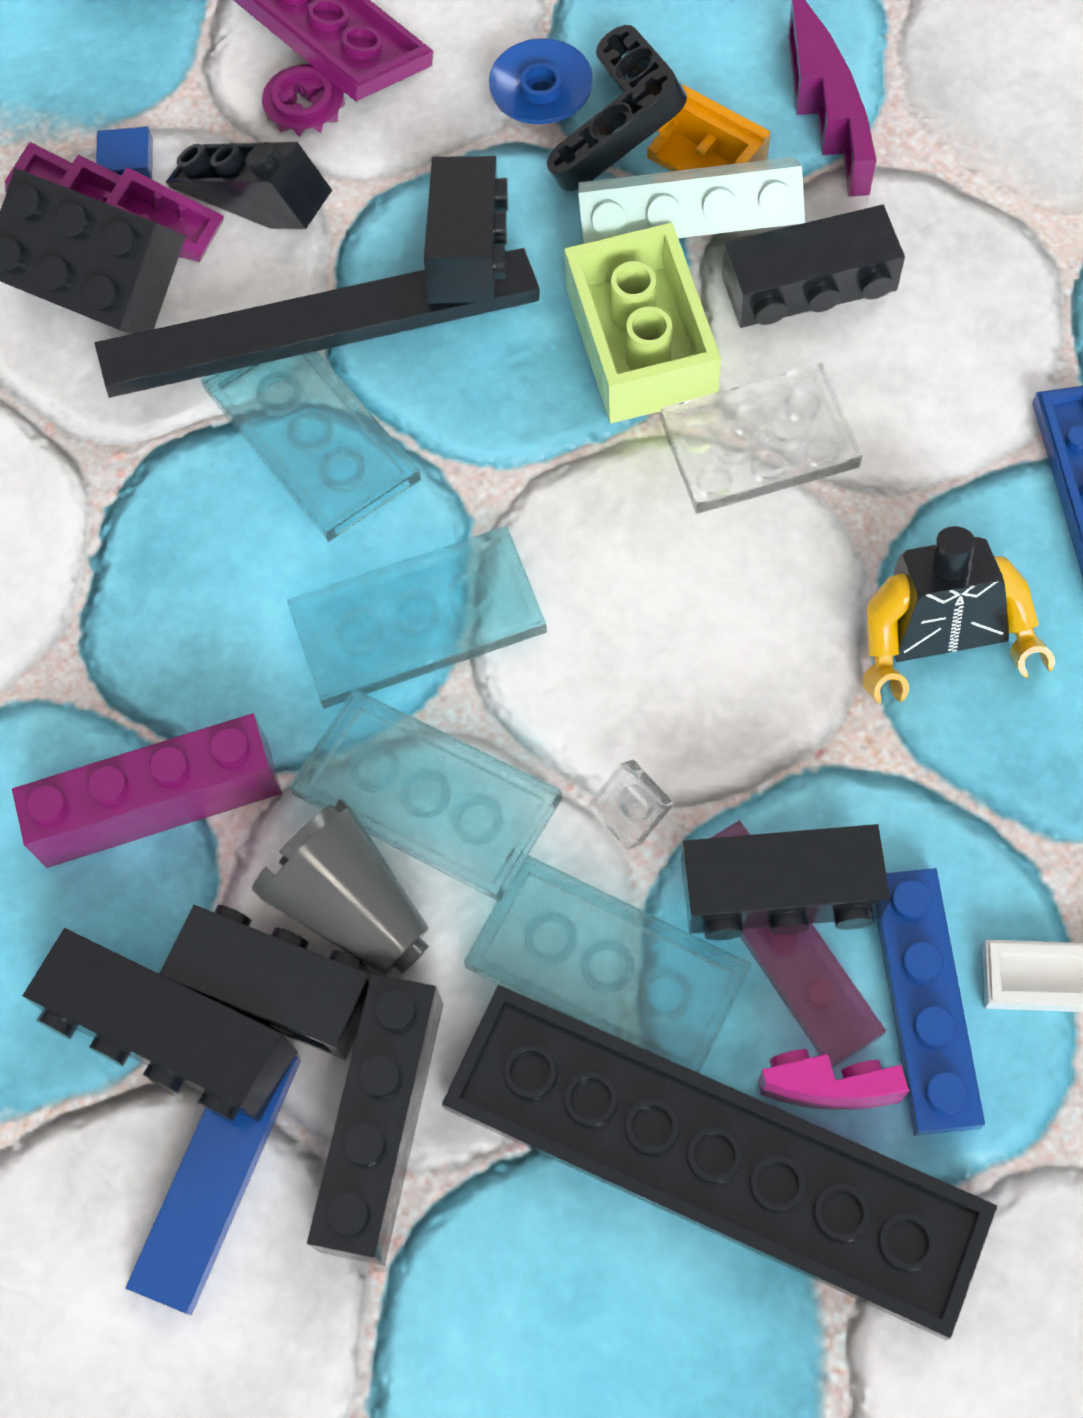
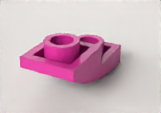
M807 1049L789 1051L769 1059L771 1067L762 1069L758 1080L762 1096L801 1107L826 1110H856L898 1104L909 1092L901 1065L882 1069L880 1060L864 1061L843 1068L841 1070L843 1078L835 1080L828 1054L810 1058Z

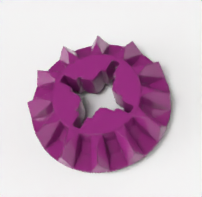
M311 64L294 65L281 70L268 81L262 94V105L267 121H273L280 133L293 129L299 137L302 136L306 129L314 128L321 133L324 123L338 122L339 109L345 106L344 92ZM299 92L308 102H312L311 107L303 108L300 103H297L296 93Z

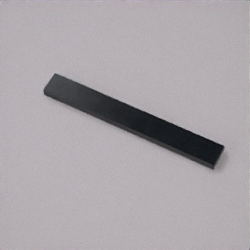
M520 248L506 251V279H496L495 302L428 303L425 270H420L94 343L108 397L111 398L537 302L540 298V287L525 249Z

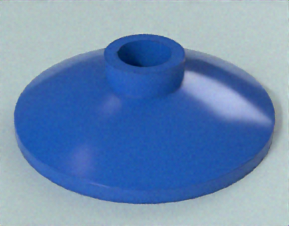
M546 38L526 40L511 46L496 59L489 75L490 94L496 106L507 116L529 124H550L572 116L587 102L593 86L592 69L586 57L570 44Z

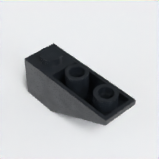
M298 142L194 144L186 148L179 155L176 162L177 167L166 181V184L171 189L270 229H307L332 192L329 184Z

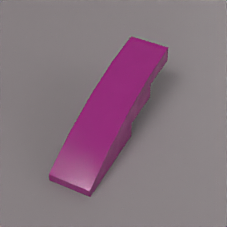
M792 0L788 43L796 115L817 114L822 155L843 154L848 197L868 196L871 191L877 159L868 116L853 75L830 32L806 0Z
M32 142L28 143L5 180L6 193L14 168H17L156 222L185 235L186 238L179 257L197 262L202 260L224 220L223 215L128 167L120 176L79 154L72 163Z

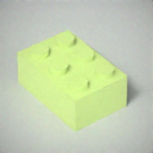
M672 222L564 248L566 290L610 424L718 397L721 356Z

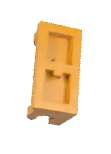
M681 84L687 94L686 104L674 118L657 130L660 134L655 137L648 147V159L670 171L768 160L771 131Z

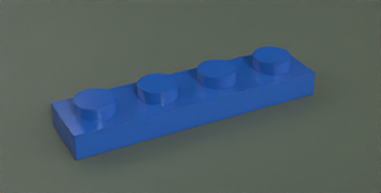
M937 868L886 873L890 901L882 917L876 919L901 1063L909 1088L907 1097L914 1136L981 1129L985 1125Z

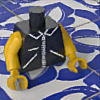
M951 526L944 528L938 533L936 545L909 549L900 554L893 575L871 597L866 608L868 656H874L875 664L865 672L863 686L868 694L879 704L881 703V687L888 680H891L890 689L892 695L899 702L904 701L909 692L907 680L893 667V656L896 662L998 644L1008 642L1009 633H1015L1017 640L1011 646L1010 658L1025 678H1028L1025 660L1034 652H1040L1043 665L1049 672L1052 671L1055 665V658L1051 650L1039 637L1035 636L1033 628L1037 627L1039 623L1028 582L1006 557L994 556L986 539L974 537L969 530L962 527Z

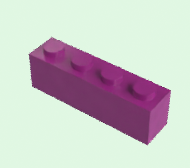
M254 713L11 788L23 844L46 868L283 794L268 740Z

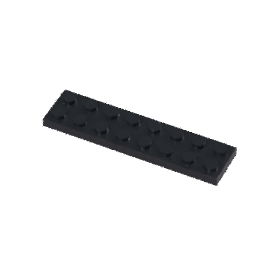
M499 984L442 1102L445 1110L944 1340H949L952 1337L998 1206Z

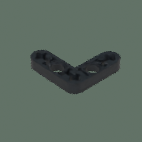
M622 25L611 30L601 39L596 49L599 61L623 94L559 143L548 157L547 168L565 191L578 190L580 182L593 181L674 118L686 104V91L673 70L632 25Z

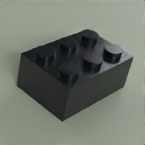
M14 168L0 210V282L120 331L134 334L153 330L186 236L156 222Z

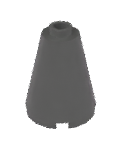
M339 799L335 807L331 804L325 807L282 847L279 852L283 856L279 863L283 867L276 875L265 867L252 886V891L262 901L384 975L393 967L404 974L429 948V945L421 939L428 931V925L352 808L343 799Z

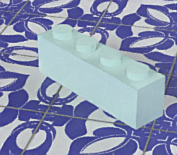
M796 157L580 182L578 188L584 244L671 222L678 238L805 223L802 166Z

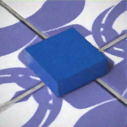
M148 126L97 131V164L120 176L128 167L152 179L153 138Z

